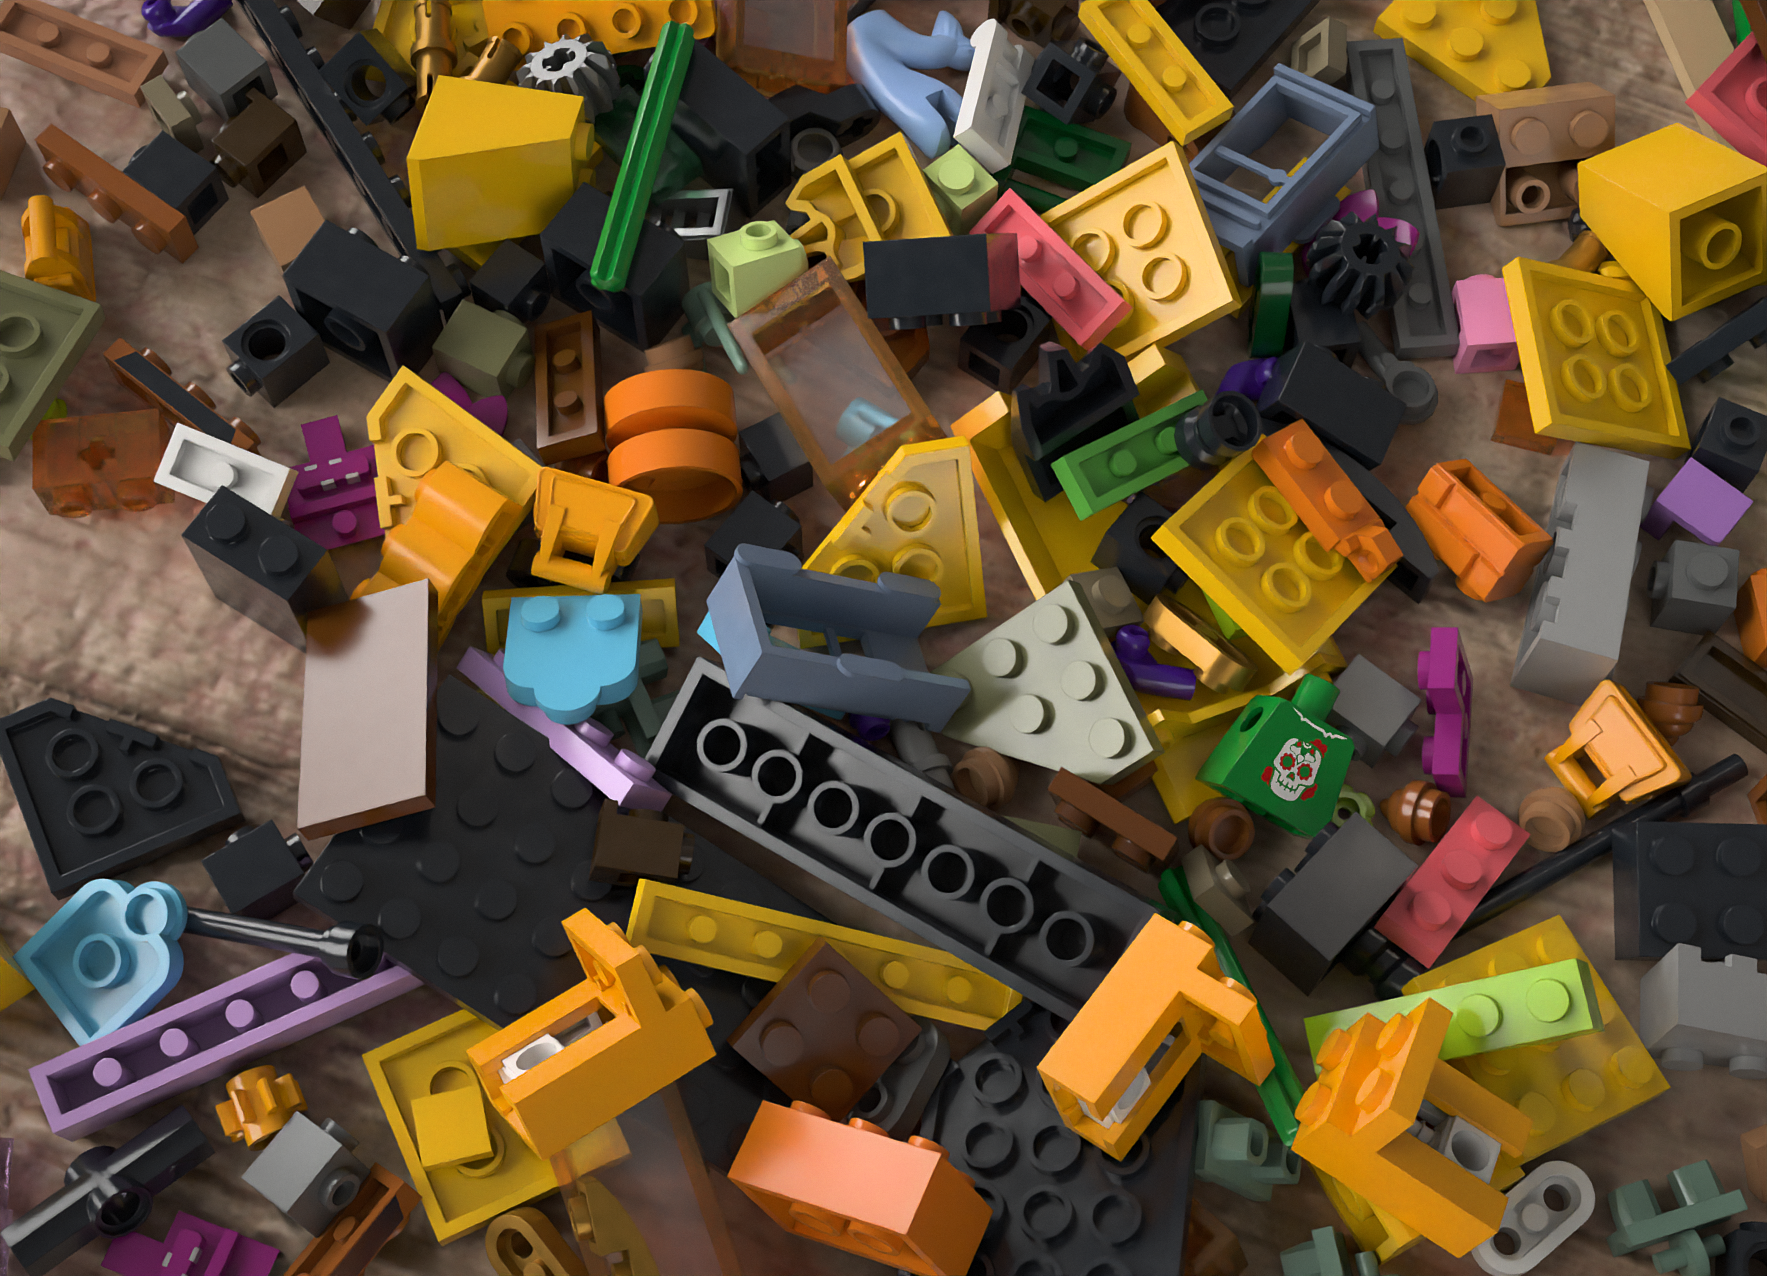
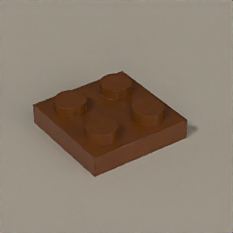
M1062 766L1047 789L1055 805H1057L1054 813L1059 816V821L1073 830L1082 831L1081 835L1090 840L1096 831L1114 840L1111 846L1115 850L1114 854L1145 874H1148L1153 865L1162 871L1166 870L1171 866L1180 851L1178 837Z
M819 936L726 1040L732 1048L793 1101L811 1104L827 1113L831 1117V1121L839 1123L922 1031V1028Z

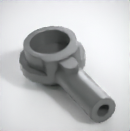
M808 128L799 132L790 141L791 176L798 182L803 174L840 154L843 155V151L836 138L830 132L821 128ZM790 210L786 232L791 235L810 220L809 216Z
M1366 321L1357 323L1361 338L1358 352L1380 379L1381 383L1387 387L1389 393L1407 404L1399 424L1415 425L1425 422L1433 415L1438 404V389L1431 375L1424 369L1416 367L1412 361L1399 362L1389 352Z

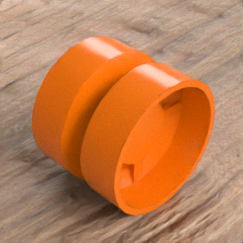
M664 369L629 377L613 386L607 392L603 400L606 444L612 451L607 459L609 484L653 497L659 524H683L709 519L730 510L739 502L743 494L740 454L737 446L734 444L738 433L735 396L732 387L726 381L702 371Z

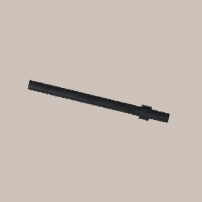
M1732 754L1698 774L1691 772L1692 778L1689 783L1658 795L1654 799L1567 846L1565 849L1556 852L1488 890L1450 942L1611 853L1612 828L1635 821L1666 822L1677 815L1687 818L1710 804V797L1748 776L1746 763L1739 755Z

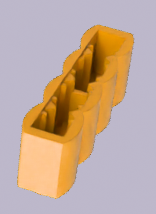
M446 460L438 469L430 470L421 479L414 495L417 503L412 516L405 524H398L390 531L381 548L383 560L379 571L372 579L363 580L355 588L349 599L360 598L429 578L438 591V651L446 640L456 615L467 604L481 582L489 561L498 552L511 533L523 507L466 470Z

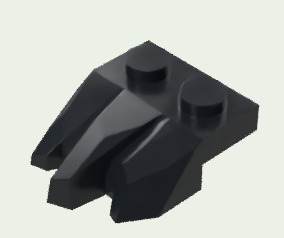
M1051 341L1039 345V385L1031 388L1022 384L1013 389L1011 443L1033 494L1044 502L1064 491L1051 466L1053 462L1140 419L1132 399L1140 394L1125 356L1101 342L1091 348L1077 363L1065 347Z

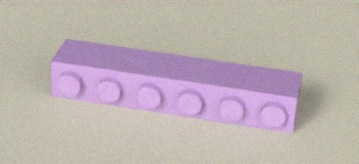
M291 953L32 1067L28 1071L53 1134L74 1142L425 985V983L385 957H382L378 969L371 977L359 980L333 974L328 966L324 965L318 957Z

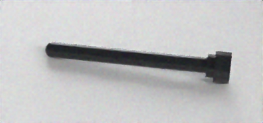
M187 906L188 918L183 933L318 957L337 976L359 980L367 979L376 972L383 957V936L380 930L373 924L344 920L337 925L329 927L327 930H320Z

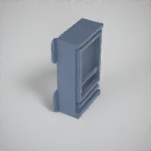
M1280 63L1273 68L1274 75L1189 163L1220 245L1234 251L1239 283L1248 288L1254 282L1259 252L1282 253L1292 241L1298 244L1310 242L1339 211L1340 201L1335 195L1379 149L1375 105ZM1289 117L1329 135L1326 141L1292 177H1288L1282 169L1274 170L1248 158L1254 150L1260 149ZM1241 166L1269 179V183L1272 186H1282V188L1265 204L1223 183Z
M745 543L737 546L734 551V557L706 600L734 699L742 700L746 694V696L889 720L898 718L904 722H922L927 731L941 732L971 688L968 680L928 673L917 638L941 605L939 600L941 590L934 582L907 575L882 572L877 579V583L801 569L802 564L794 554L786 551ZM765 623L824 633L830 655L771 645ZM837 636L860 640L865 657L842 654Z

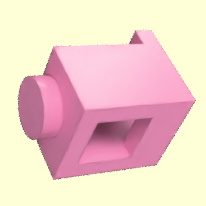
M1480 274L1465 280L1456 281L1451 292L1460 339L1458 351L1455 356H1452L1455 374L1515 370L1520 358L1504 278Z

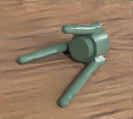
M711 282L699 284L685 294L682 300V309L688 322L682 327L681 331L683 335H691L694 347L701 346L703 351L702 343L704 341L709 346L723 345L737 372L742 375L746 374L749 367L734 338L738 333V327H740L786 384L791 388L798 385V378L748 317L737 321L712 293ZM704 357V359H703L704 366H703L702 372H706V373H707V368H706V363H705V357Z

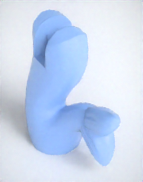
M874 10L853 20L837 40L836 50L854 83L864 86L877 108L901 128L929 159L944 155L949 150L950 145L955 147L959 144L961 146L953 138L963 97L943 82L911 70H932L950 67L959 71H970L975 49L970 44L971 39L963 35L959 21L949 12L942 10L937 16L932 35L926 36L910 30L885 10Z

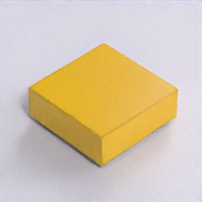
M479 1084L411 1100L422 1168L425 1172L494 1156L483 1092Z

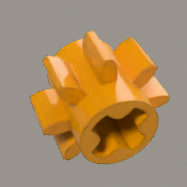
M273 1065L258 1066L230 1079L225 1085L230 1100L215 1106L225 1136H230L232 1143L245 1138L250 1151L264 1150L296 1111L300 1113L308 1111L297 1080H294L292 1073L279 1078Z

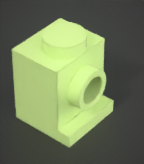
M959 144L922 170L954 236L971 235L969 231L997 202L998 182Z

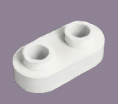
M1550 1161L1540 1165L1505 1195L1509 1199L1498 1232H1504L1513 1239L1515 1245L1514 1253L1512 1255L1500 1253L1494 1245L1493 1235L1472 1249V1255L1478 1265L1493 1276H1521L1525 1274L1591 1216L1595 1205V1192L1590 1179L1580 1168L1565 1161ZM1546 1189L1555 1190L1562 1196L1564 1201L1562 1211H1553L1546 1206L1543 1199Z

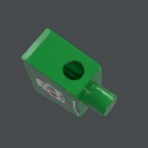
M1305 674L1291 702L1281 697L1256 695L1249 701L1199 769L1195 779L1223 796L1240 802L1249 811L1289 834L1312 840L1332 820L1355 748L1352 738L1325 723L1341 692L1340 689L1322 678Z

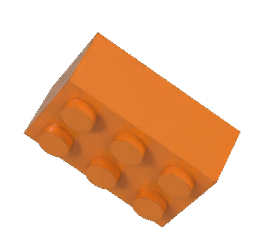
M796 1100L792 1102L790 1108L762 1101L727 1175V1178L785 1231L919 1276H966L994 1211L974 1190L976 1181L964 1172L955 1169L948 1161L950 1153L939 1144L919 1136H910L908 1143L889 1138V1134L882 1128L859 1118H851L848 1125L834 1122L821 1109Z

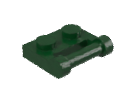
M1024 105L1011 164L994 174L990 172V175L998 182L997 201L1011 188L1036 213L1041 215L1068 199L1011 179L1016 169L1082 192L1125 168L1130 156L1132 143L1077 123L1066 125L1049 113Z

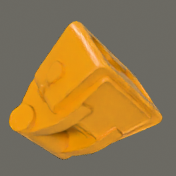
M32 196L28 200L27 210L21 217V228L26 249V261L24 263L25 279L96 302L92 241L88 222L70 208L54 205L53 199L49 196Z
M551 467L541 468L537 476L536 502L533 506L534 532L541 541V548L534 557L531 574L596 594H606L619 565H629L659 525L658 513L653 497ZM565 550L594 558L593 566L564 558Z
M1604 679L1599 683L1570 721L1569 729L1572 735L1563 745L1558 746L1544 757L1545 762L1565 789L1578 800L1589 820L1604 813L1611 803L1620 799L1621 801H1626V804L1630 805L1631 802L1635 805L1638 802L1654 799V796L1685 785L1692 778L1690 770L1627 688L1621 683L1610 679ZM1588 754L1607 781L1597 788L1577 759Z

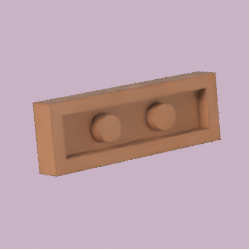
M4 0L0 6L1 53L137 108H141L146 100L140 86L162 75L169 64L164 50L42 1Z

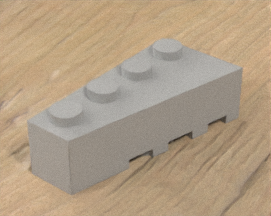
M1575 442L1560 469L1546 532L1553 538L1554 543L1537 567L1511 678V687L1582 706L1601 681L1604 679L1612 680L1619 658L1623 627L1630 603L1628 595L1631 577L1637 567L1642 548V542L1637 540L1639 526L1647 517L1654 493V488L1646 485L1650 461Z
M1678 943L1640 979V1040L1651 1057L1661 1059V1066L1670 1070L1696 1071L1702 1069L1703 1064L1729 1067V1074L1736 1078L1766 1079L1767 974L1757 972V959L1730 954L1725 957V962L1709 963L1701 961V947Z

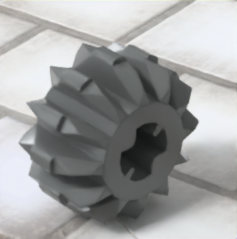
M588 33L581 34L573 40L568 34H564L558 42L552 44L544 41V48L539 52L527 54L525 56L526 65L516 72L519 80L518 87L583 96L585 122L595 124V116L599 113L613 110L612 100L622 93L619 84L620 78L616 71L617 65L611 52L606 49L603 41H593Z

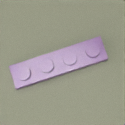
M469 646L456 668L505 710L548 737L550 748L612 800H617L618 805L625 808L651 809L660 812L663 810L672 794L651 778L656 769L648 761L629 750L621 749L619 751L609 743L614 734L607 727L590 717L576 724H558L551 721L538 706H526L516 702L509 696L506 689L503 670L505 649L499 648L494 655Z

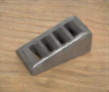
M733 188L651 192L646 213H650L649 221L652 223L655 221L665 223L667 216H673L671 227L685 242L686 258L709 261L707 239L738 231L746 223V212ZM691 219L697 220L695 228H689Z

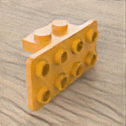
M482 0L488 37L497 36L500 42L503 38L515 45L522 53L523 58L513 71H517L526 65L525 56L527 54L541 51L544 48V41L551 44L558 42L564 34H568L573 40L581 34L588 33L593 41H603L606 49L611 54L656 47L662 26L668 21L690 25L694 30L693 37L696 40L710 38L718 30L714 0Z

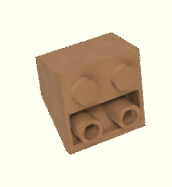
M1589 81L1476 96V116L1492 114L1506 163L1490 202L1496 224L1504 227L1569 218L1572 210L1579 208L1577 163L1615 148V94Z

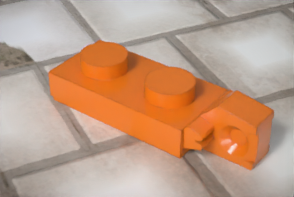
M1303 418L1262 439L1251 451L1254 460L1326 552L1335 549L1344 557H1348L1367 583L1389 571L1404 556L1391 533L1385 527L1382 519H1379L1378 514Z

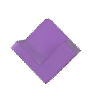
M1690 457L1649 509L1645 521L1640 523L1639 527L1659 541L1671 525L1676 522L1707 545L1719 546L1754 501Z

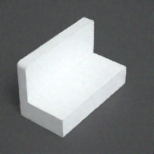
M177 423L154 482L205 503H208L216 491L223 485L291 528L294 527L293 522L280 516L299 471Z

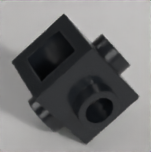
M1079 37L1078 40L1050 41L1034 61L1031 75L1021 93L1039 105L1040 111L1053 115L1066 125L1094 122L1095 119L1098 120L1103 117L1115 101L1117 89L1114 86L1122 71L1107 61L1109 55L1101 45L1088 38Z

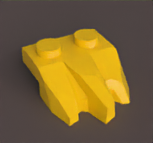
M901 131L849 160L840 154L803 174L785 202L790 210L807 214L810 218L807 223L789 236L801 242L807 258L826 254L827 261L818 271L821 287L865 280L863 242L954 236L907 138Z

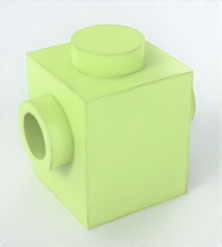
M775 220L751 222L744 225L738 231L707 239L712 293L737 321L754 315L772 314L784 306L804 300L803 275L808 272L806 252L798 239H792Z

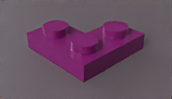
M1431 627L1430 651H1420L1418 656V686L1420 690H1426L1428 715H1436L1434 736H1424L1423 773L1424 775L1433 776L1437 790L1447 792L1450 797L1466 798L1474 679L1458 627Z

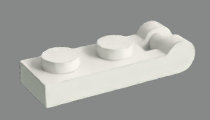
M989 19L982 23L971 37L970 44L975 49L953 135V138L992 174L1011 164L1026 96L1021 91L1031 75L1034 57L1022 45L1013 46L1007 40L1008 32L995 19Z

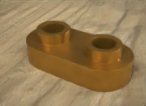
M1157 594L1142 616L1144 621L1150 626L1147 631L1148 638L1157 646L1173 655H1178L1181 652L1197 665L1193 671L1194 675L1202 683L1218 693L1225 694L1229 688L1236 691H1244L1258 671L1257 664L1245 652L1194 611L1167 595Z
M518 1207L494 1219L487 1229L485 1237L486 1253L492 1267L499 1276H593L549 1219L535 1208Z

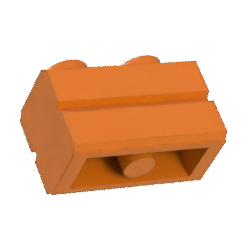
M1466 458L1440 462L1432 466L1417 488L1419 492L1412 496L1405 507L1423 533L1434 558L1441 560L1457 575L1455 578L1457 587L1467 596L1475 600L1484 601L1485 603L1512 597L1519 593L1535 571L1533 569L1534 566L1542 561L1554 543L1553 538Z

